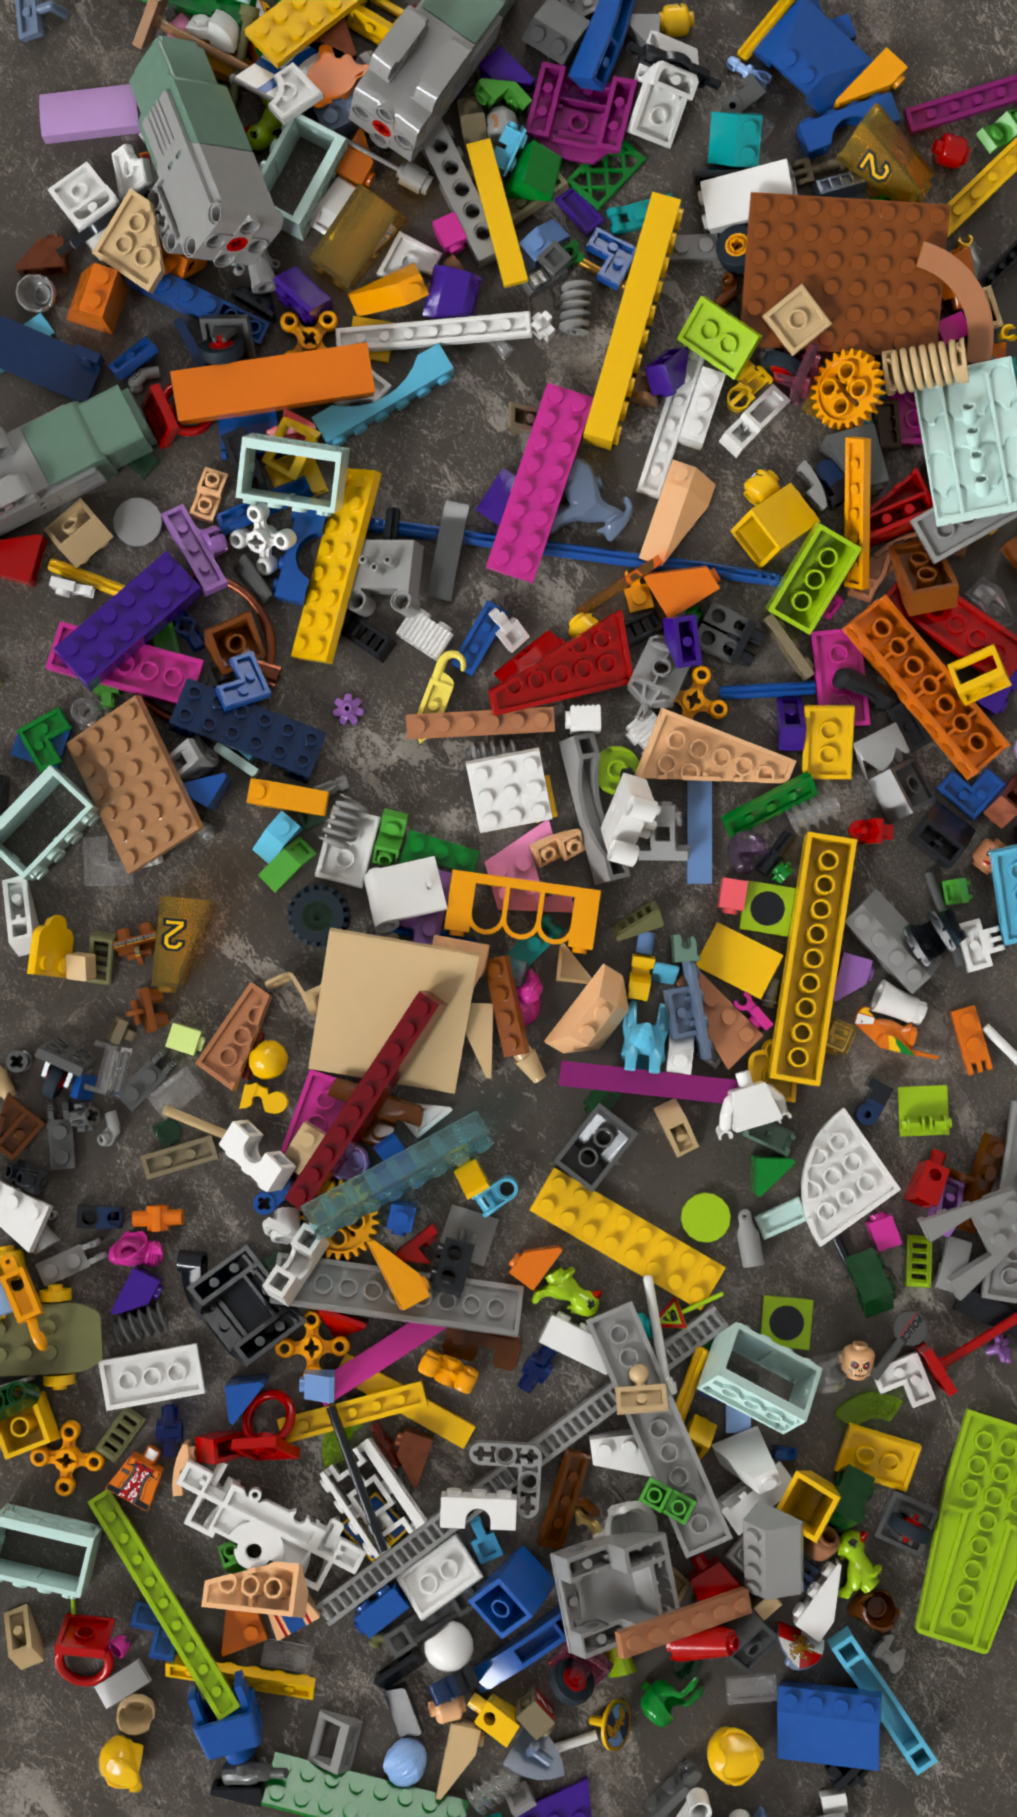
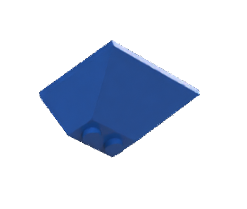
M797 0L753 51V54L769 69L774 66L806 96L805 103L820 117L833 108L836 99L873 62L867 54L809 0Z

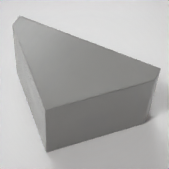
M660 14L631 15L627 34L639 46L643 47L647 42L650 30L660 32Z

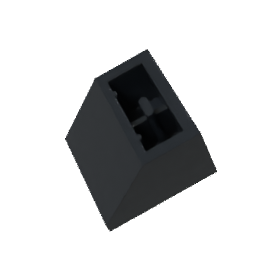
M936 800L906 840L942 868L949 869L952 868L965 851L976 830Z

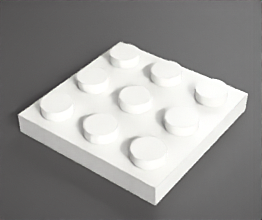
M539 747L466 761L480 833L553 819Z

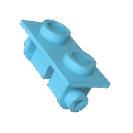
M510 121L508 125L505 124L499 138V142L506 144L505 149L497 145L494 149L498 169H502L501 173L504 177L508 171L512 172L517 161V158H515L517 150L524 147L528 137L525 134L526 128L522 125L520 130H518L519 125L513 121Z

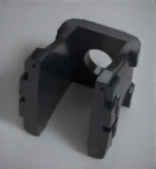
M951 908L944 911L934 909L927 913L930 921L921 925L909 924L903 929L904 934L908 937L906 941L910 948L914 947L913 953L917 959H921V962L926 967L934 964L937 957L945 951L950 950L953 952L958 949L959 944L968 938L965 930H962L956 921L955 914Z

